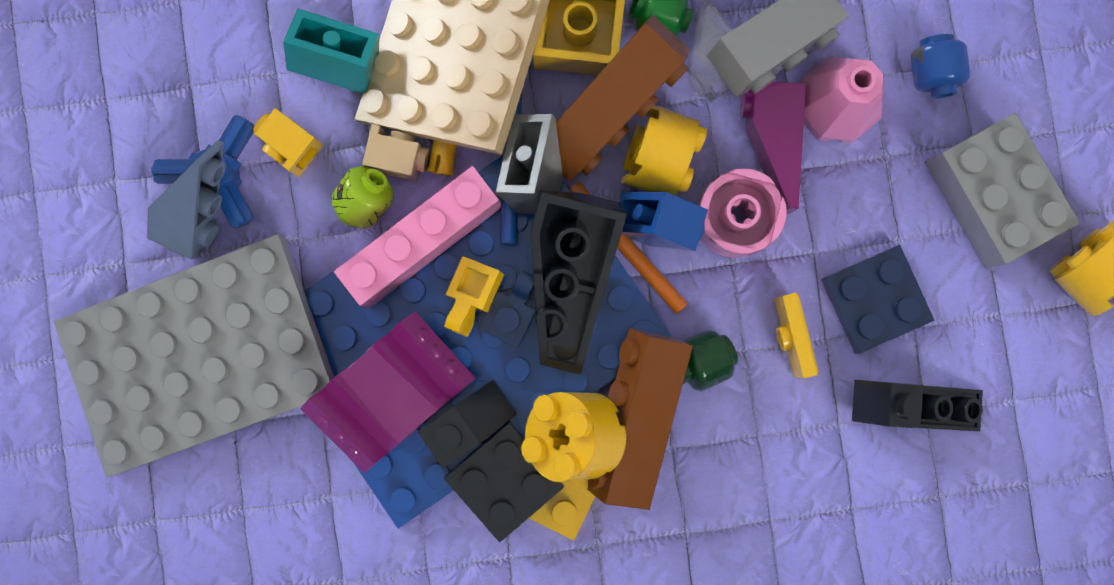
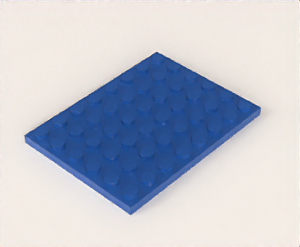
M503 155L478 172L500 203L502 198L495 192ZM562 180L560 192H571ZM499 209L371 308L359 306L334 271L304 291L334 377L367 352L366 350L388 334L398 322L416 311L476 378L455 396L452 401L366 473H363L356 466L398 529L454 491L444 480V476L496 432L494 431L443 469L418 432L448 410L494 380L517 412V415L509 421L525 438L527 420L533 409L534 402L539 396L556 392L595 393L616 378L620 364V347L627 337L629 328L672 337L616 256L612 264L581 374L540 365L536 313L518 348L479 330L487 315L486 312L479 309L475 311L474 325L468 337L444 327L447 316L456 301L445 294L462 256L501 271L504 277L497 292L499 291L507 296H510L521 270L533 275L530 232L535 214H518L517 244H501V209ZM533 289L526 305L536 309L535 290Z

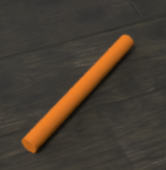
M579 181L569 189L571 192L591 195ZM621 235L617 249L675 314L679 313L688 302L630 238Z

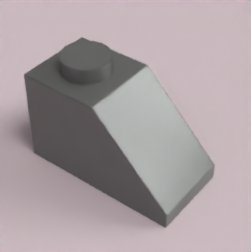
M515 114L495 193L517 214H535L541 191L560 192L563 171L556 119L553 114Z

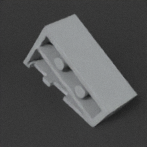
M778 0L721 37L706 57L736 98L750 89L756 94L776 79L775 74L783 69L787 72L791 71L809 57L808 54L816 48L820 51L841 35L837 28L849 17V14L838 0Z

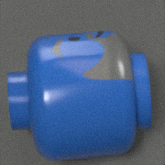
M939 34L919 41L920 46L911 53L915 88L918 91L930 92L932 99L956 95L957 87L968 82L970 78L966 44L963 41L954 39L953 34Z

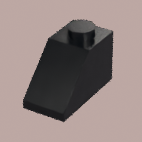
M492 380L423 428L418 434L444 469L516 416L517 412L495 381Z

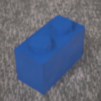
M622 191L619 202L622 203L627 213L621 233L622 236L652 247L696 251L697 244L705 230L704 222L708 209L668 192Z

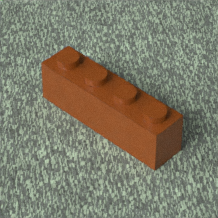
M653 14L556 121L563 176L570 182L580 171L587 176L603 158L598 152L607 143L615 147L629 132L630 128L626 123L636 113L642 118L659 100L654 93L664 83L672 87L689 68L684 62L691 50Z
M633 328L628 329L627 337L620 347V364L616 380L612 383L609 390V399L616 405L619 411L615 412L619 423L625 426V451L620 463L611 472H606L599 478L588 480L587 490L604 504L650 510L693 345L666 335Z

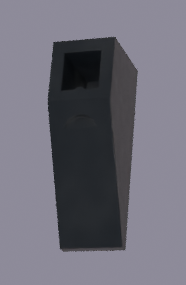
M855 379L852 421L889 427L980 431L983 412V390Z

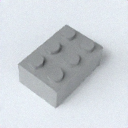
M1016 112L925 161L927 168L985 268L1008 264L1080 224Z

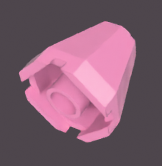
M828 56L799 81V83L806 84L804 125L817 140H841L840 142L852 143L882 118L884 76L871 60Z

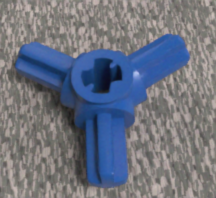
M239 115L232 117L219 141L224 142L222 162L226 165L224 175L220 180L219 194L222 195L220 207L231 227L235 229L249 224L254 219L251 209L238 188L242 184L239 171L242 163L237 161L251 138L255 125ZM208 144L205 150L198 153H192L189 159L155 160L153 166H151L154 182L157 184H173L211 145Z

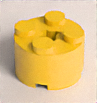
M654 105L645 114V116L649 117L645 127L637 125L633 133L623 165V169L630 171V174L622 176L621 183L645 192H668L673 195H677L678 191L686 193L694 174V169L689 168L694 151L698 153L705 142L707 128L699 126L697 119Z
M1114 220L1104 228H1096L1078 243L1082 249L1072 257L1069 254L1066 255L1049 270L1054 276V280L1091 317L1098 316L1113 307L1107 300L1110 298L1114 300Z
M556 392L542 395L535 400L533 409L529 414L525 429V440L521 447L522 455L527 462L533 464L542 476L551 481L569 482L599 478L606 472H611L620 463L626 446L625 426L619 423L615 413L619 412L616 405L604 395L583 392Z

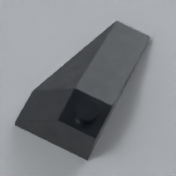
M541 191L530 232L540 365L577 374L582 372L627 216L620 202L577 192Z

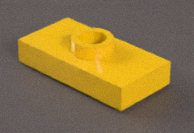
M792 293L775 297L774 302L781 325L776 328L777 340L781 350L788 353L793 376L804 379L818 375L819 371L799 294Z

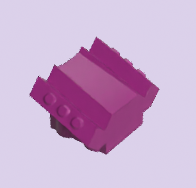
M416 311L398 322L388 334L376 341L366 350L367 352L332 378L325 388L310 397L300 408L363 473H366L393 449L398 447L476 379Z

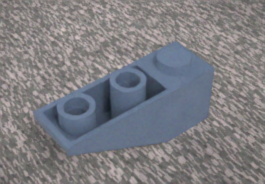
M219 140L215 142L148 208L147 239L191 260L203 247L209 248L214 243L219 232V226L216 225L217 211L222 203V195L219 194L220 180L226 168L225 163L222 162L224 142Z

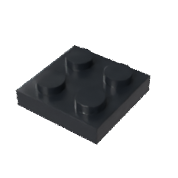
M510 421L505 423L444 476V480L499 543L564 488L563 482H555L545 478L535 469L532 463L524 459L521 447L525 438Z

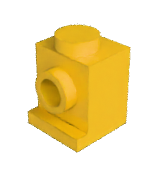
M276 108L270 114H264L253 128V133L265 142L261 150L297 177L302 175L324 146Z

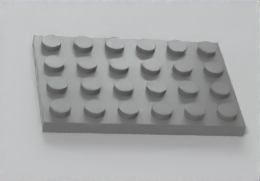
M276 234L54 321L106 478L302 407L310 397L325 388L334 378L286 238L281 234Z

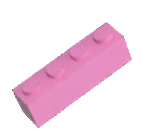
M471 166L337 268L334 273L359 306L371 308L501 209L502 205L480 174Z

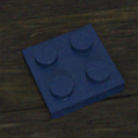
M900 245L821 279L854 354L863 353L935 321Z

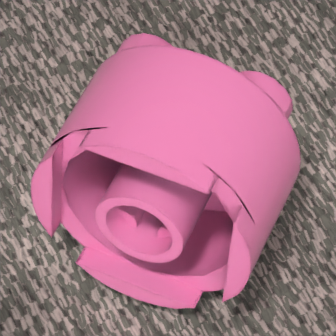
M744 168L727 172L716 178L703 191L696 204L708 209L704 222L705 230L700 241L714 253L728 258L747 257L769 246L782 232L787 214L784 198L772 179L759 171ZM737 206L742 207L741 214L747 216V219L740 223L736 222V216L731 214V211Z

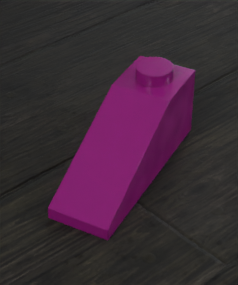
M773 81L756 94L751 89L748 90V93H743L740 117L746 118V132L762 170L776 184V188L786 203L787 214H790L799 209L806 84Z

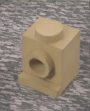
M371 124L362 165L377 169L387 176L417 182L419 172H426L430 149L421 147L419 143L415 142L416 137L413 135L391 131V135L387 136L379 125Z

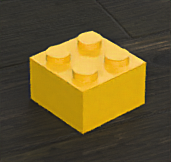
M550 0L533 53L534 69L597 76L619 52L625 0Z

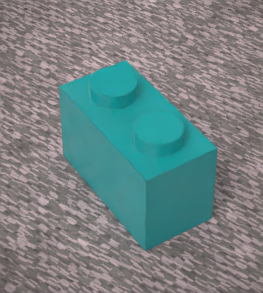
M297 8L283 41L287 71L362 94L366 93L374 70L375 58L379 53V33Z

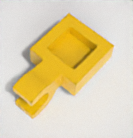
M462 256L445 294L456 301L447 316L444 327L468 337L474 325L476 309L488 313L504 274L497 269Z

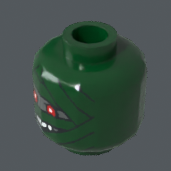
M706 330L683 340V342L693 345L683 384L688 383L695 390L705 391L727 381L733 376L734 366L738 364V356L733 343L726 335H719L715 331Z

